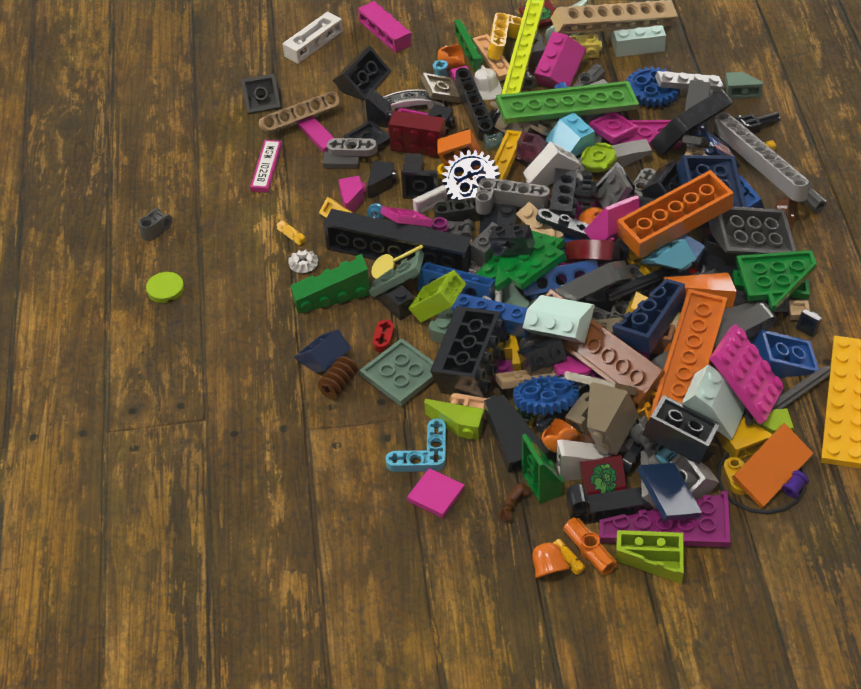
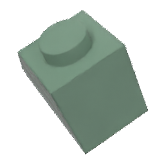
M730 72L725 75L724 87L730 99L757 98L762 96L763 82L744 72Z

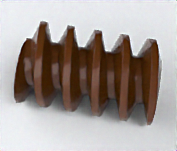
M338 357L318 381V388L321 393L329 399H336L337 395L341 394L342 389H345L346 384L350 383V379H353L355 374L358 373V365L350 358Z

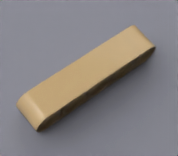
M328 92L271 113L259 120V127L265 132L271 131L335 107L339 103V96L335 92ZM327 96L332 98V104L327 102ZM312 102L317 104V110L312 108ZM297 107L302 110L301 116L296 113ZM281 113L287 116L286 122L281 120ZM266 119L271 121L270 128L265 125Z

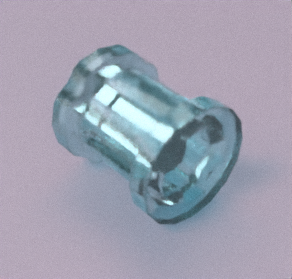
M501 132L495 135H483L486 150H489L491 147L500 146L503 140Z

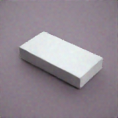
M442 185L414 198L413 209L422 214L433 209L436 203L447 201V188Z

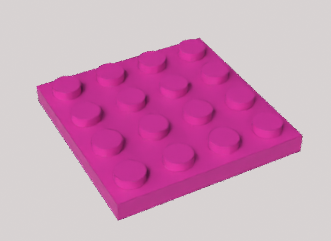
M735 324L729 328L709 359L758 424L766 421L784 388L783 383L771 371L769 363L759 355L757 347L747 339L745 331Z

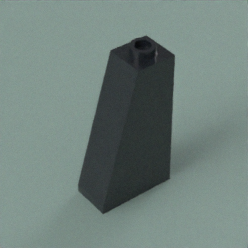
M504 395L491 396L484 400V413L507 472L522 468L523 434H526L548 456L547 448Z

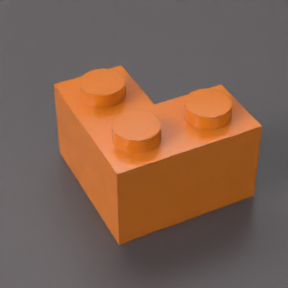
M471 129L438 139V155L444 166L449 165V160L455 161L454 155L460 158V152L464 155H467V150L471 154L477 150L478 155L482 152ZM476 165L473 167V170H478L481 166Z

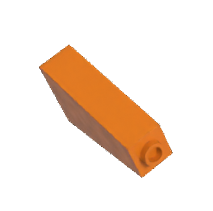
M729 273L664 277L663 281L670 279L684 283L686 295L688 289L728 298L725 308H730L734 305L737 291Z

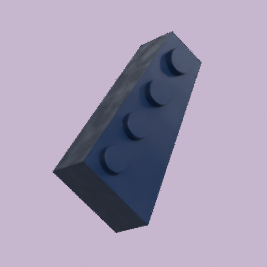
M670 279L663 281L650 293L648 299L637 304L638 307L632 313L628 312L624 316L623 321L617 322L612 326L613 334L633 349L651 354L684 305L686 298L685 284Z

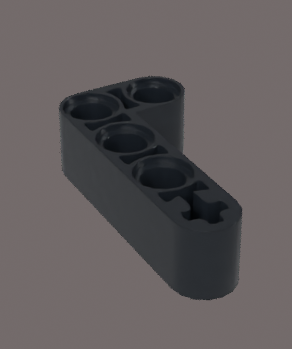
M576 484L569 487L566 491V506L570 519L574 517L579 518L585 525L599 523L601 519L622 514L627 516L637 514L638 511L644 509L646 511L652 510L651 504L642 498V487L587 495L585 487Z

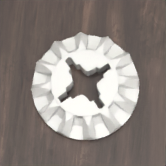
M306 249L302 252L298 250L297 253H292L289 258V267L297 273L310 272L318 265L317 255H314L313 251L308 252Z

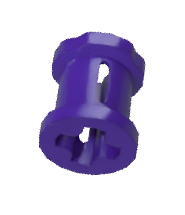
M794 470L791 479L787 484L784 483L781 488L788 496L796 499L802 487L810 481L805 474Z

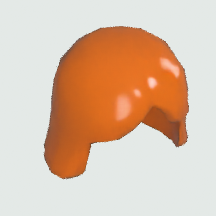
M459 44L444 46L439 49L437 60H444L448 63L446 70L465 66L463 50Z
M555 418L549 428L544 430L541 439L547 449L557 453V440L574 441L578 437L579 431L567 422Z
M551 542L543 543L536 546L533 550L532 561L535 569V578L538 579L554 572L570 569L561 549L556 544Z

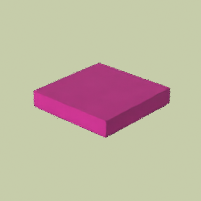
M609 112L589 122V126L597 134L612 144L638 131V126L617 112Z
M429 468L407 496V502L444 518L464 491L465 485Z

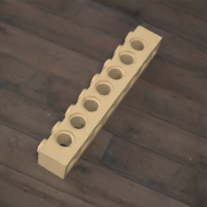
M672 0L573 7L562 6L556 8L551 16V20L557 33L568 34L635 29L660 25L663 27L672 26L678 15Z

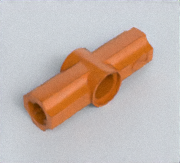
M574 517L568 520L564 526V531L580 549L581 556L589 560L601 575L612 573L617 567V561L600 543V537L596 533L591 532L579 518Z

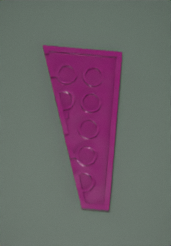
M728 490L721 491L719 495L710 496L708 494L702 496V499L695 500L702 512L696 518L663 520L658 509L650 511L644 509L638 511L637 514L629 516L622 514L601 519L599 523L600 542L616 543L617 530L683 533V546L730 547Z

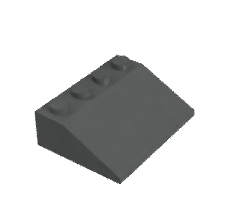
M733 207L708 221L711 234L726 253L766 254L796 251L785 210Z

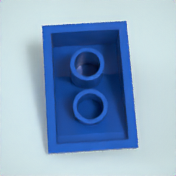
M761 329L750 342L757 347L759 355L769 363L771 371L779 378L811 375L819 369L811 341Z

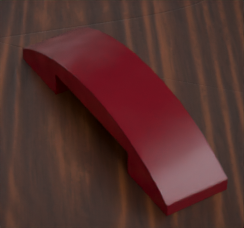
M568 241L565 244L564 251L567 258L566 262H577L578 260L611 261L614 241Z

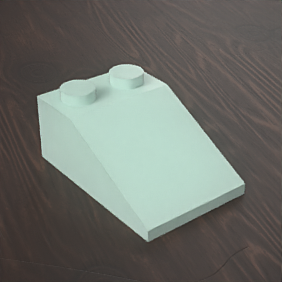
M710 365L695 373L681 403L720 423L717 431L730 440L733 438L746 408L721 373Z

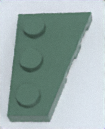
M421 249L416 251V256L410 260L407 258L402 260L396 270L390 269L371 283L370 294L373 297L379 294L382 295L392 287H398L404 281L416 278L420 274L424 252Z

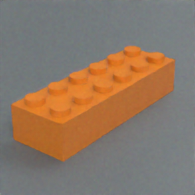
M709 170L618 219L617 235L640 259L732 209L734 192Z

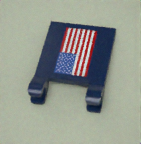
M698 124L700 130L696 131L693 129L695 136L706 138L710 146L708 149L703 148L706 155L734 156L729 145L707 132L703 124ZM735 158L736 165H737V168H738L740 165H739L737 159Z

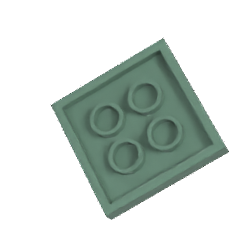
M401 338L360 369L359 372L361 377L402 406L434 381L430 372L434 361Z

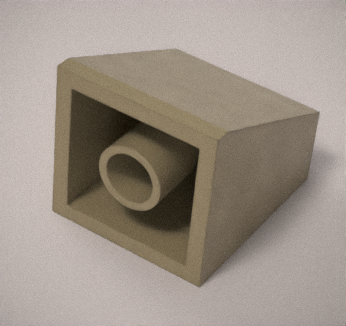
M591 382L587 428L600 452L617 455L639 414L628 391Z

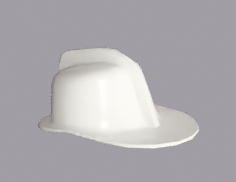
M482 65L481 69L476 71L474 81L483 100H494L496 95H501L502 93L500 82L494 70L485 68Z

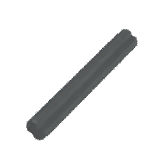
M821 367L778 397L772 410L784 409L830 376V367Z

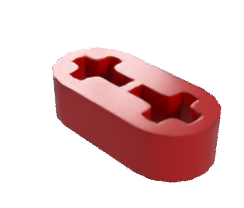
M381 320L378 322L373 337V348L376 352L383 353L391 346L394 336V324L392 321Z

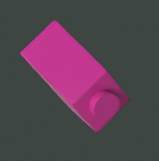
M360 176L338 179L343 206L354 212L364 201L363 193H366L365 183H361Z

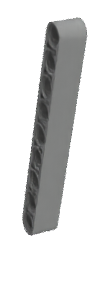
M721 112L715 116L714 132L792 200L802 202L807 199L808 179L730 114Z

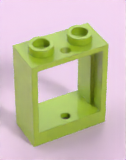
M453 270L423 286L409 307V310L421 323L452 307L466 283Z

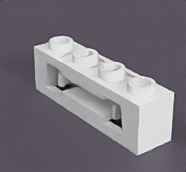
M326 12L282 43L284 57L299 64L343 32L342 19L330 12Z

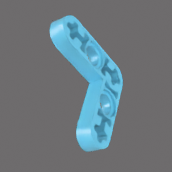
M438 418L428 422L427 450L391 451L386 455L388 470L392 472L427 471L429 468L434 471L442 470L446 464L445 422ZM435 427H439V434H435ZM433 442H440L442 444L440 447L431 446ZM434 455H438V462H434ZM414 458L421 460L418 464H412L410 461Z

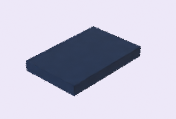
M675 463L649 464L638 467L637 471L663 520L696 518L701 515L702 512Z

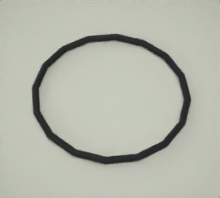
M729 452L725 453L717 466L716 478L719 481L718 485L721 491H725L720 479L721 466L729 456ZM803 466L799 468L800 471L806 475ZM806 485L802 487L798 498L782 508L772 510L749 508L736 502L729 494L728 500L733 505L748 512L772 514L786 511L797 504L806 491Z

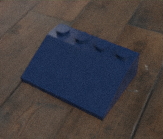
M682 155L676 167L680 186L711 170L734 192L733 207H747L734 156ZM706 222L697 228H709V222Z

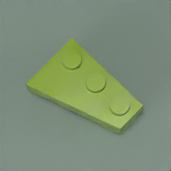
M617 530L616 561L682 584L684 573L683 533Z

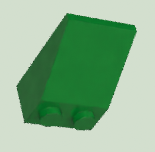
M523 434L522 475L539 504L562 496L564 480L561 475H557L553 461L549 460L546 454L526 434Z

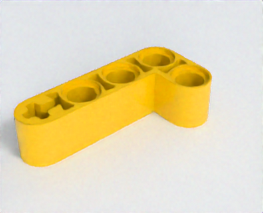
M505 13L495 14L487 56L490 59L500 60L502 58L506 37L517 39L522 18Z

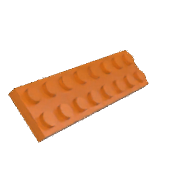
M688 289L663 370L665 374L660 380L649 419L663 395L681 404L695 373L709 365V358L713 352L728 298Z

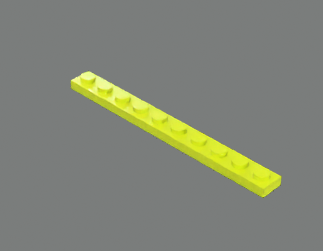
M527 0L502 94L520 93L522 90L545 0Z

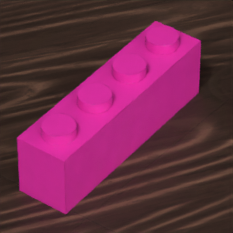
M373 1L358 8L359 22L396 53L411 46L412 34L410 30L401 25L382 6Z

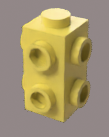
M597 34L570 36L586 48L583 59L599 58V51H602V41H599Z

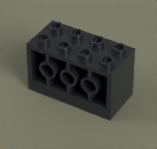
M456 306L430 370L441 393L451 395L458 393L481 398L486 397L487 392L491 390L492 379L497 374L498 363L503 358L505 345L510 340V332L505 325L500 311Z

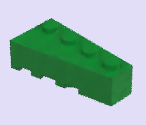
M362 254L355 256L356 259L351 262L346 260L340 263V266L333 270L328 268L322 271L317 277L312 275L290 285L297 313L308 312L369 296L368 268Z

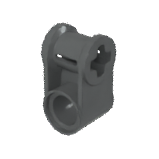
M154 208L138 222L141 238L145 241L155 239L171 226L172 216L169 214L165 215L161 213L160 209Z

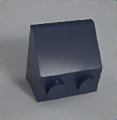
M337 329L321 334L294 357L313 372L323 371L326 373L338 357L347 356L346 352L351 347Z

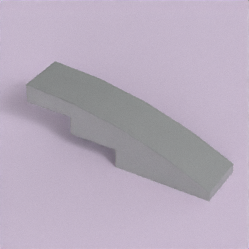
M647 139L613 145L617 156L616 162L620 163L622 168L653 153ZM579 158L578 161L581 164L582 172H590L583 167L581 158Z

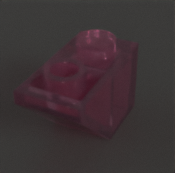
M522 131L517 141V159L533 162L548 143L540 135Z

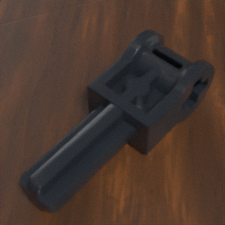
M778 112L757 118L753 113L734 117L753 134L760 132L763 125L780 121Z

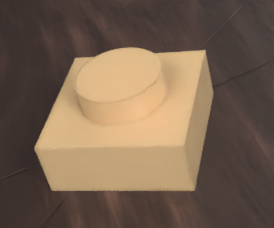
M789 301L790 320H799L800 314L804 309L810 311L809 302Z

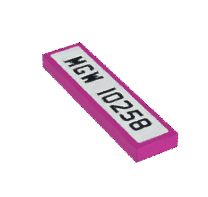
M264 140L250 186L251 192H269L282 147L281 141Z

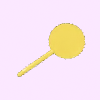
M420 245L396 258L388 254L380 256L372 266V276L377 279L388 270L394 269L395 262L422 249L423 246Z

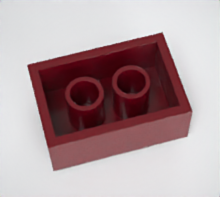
M394 111L389 122L391 151L440 158L438 155V139L446 137L445 118Z

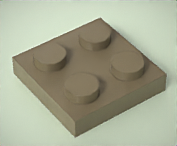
M422 73L421 80L430 98L450 103L461 102L453 78Z

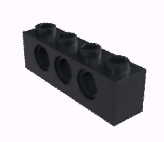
M555 168L550 210L575 219L578 180H580V178L576 177L577 170Z

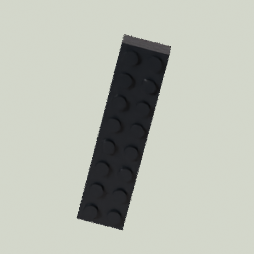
M336 209L330 210L323 223L326 247L330 251L354 256L362 254L363 258L377 260L385 254L396 258L422 245L423 248L421 250L424 252L422 266L428 262L469 273L473 265L470 254L471 237L396 223ZM415 252L395 262V264L400 265L401 261L405 258L410 260L416 256Z

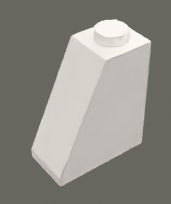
M550 142L523 174L526 177L527 183L548 186L554 182L555 168L575 170L581 164L573 153Z
M562 439L557 440L556 466L559 475L562 476L564 481L582 479L579 461L612 456L611 453L604 454L600 452L596 444Z

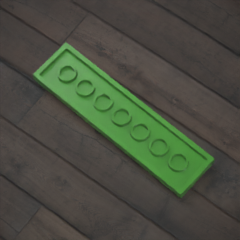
M629 81L496 95V103L505 124L563 118L571 113L582 116L636 110L639 107Z

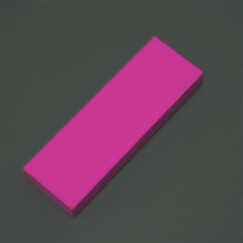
M312 115L296 121L297 126L323 153L328 151L327 142L334 137Z

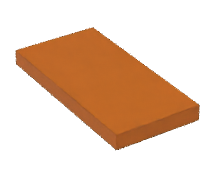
M783 423L731 478L762 508L781 489L782 485L792 477V472L799 470L813 455V452Z

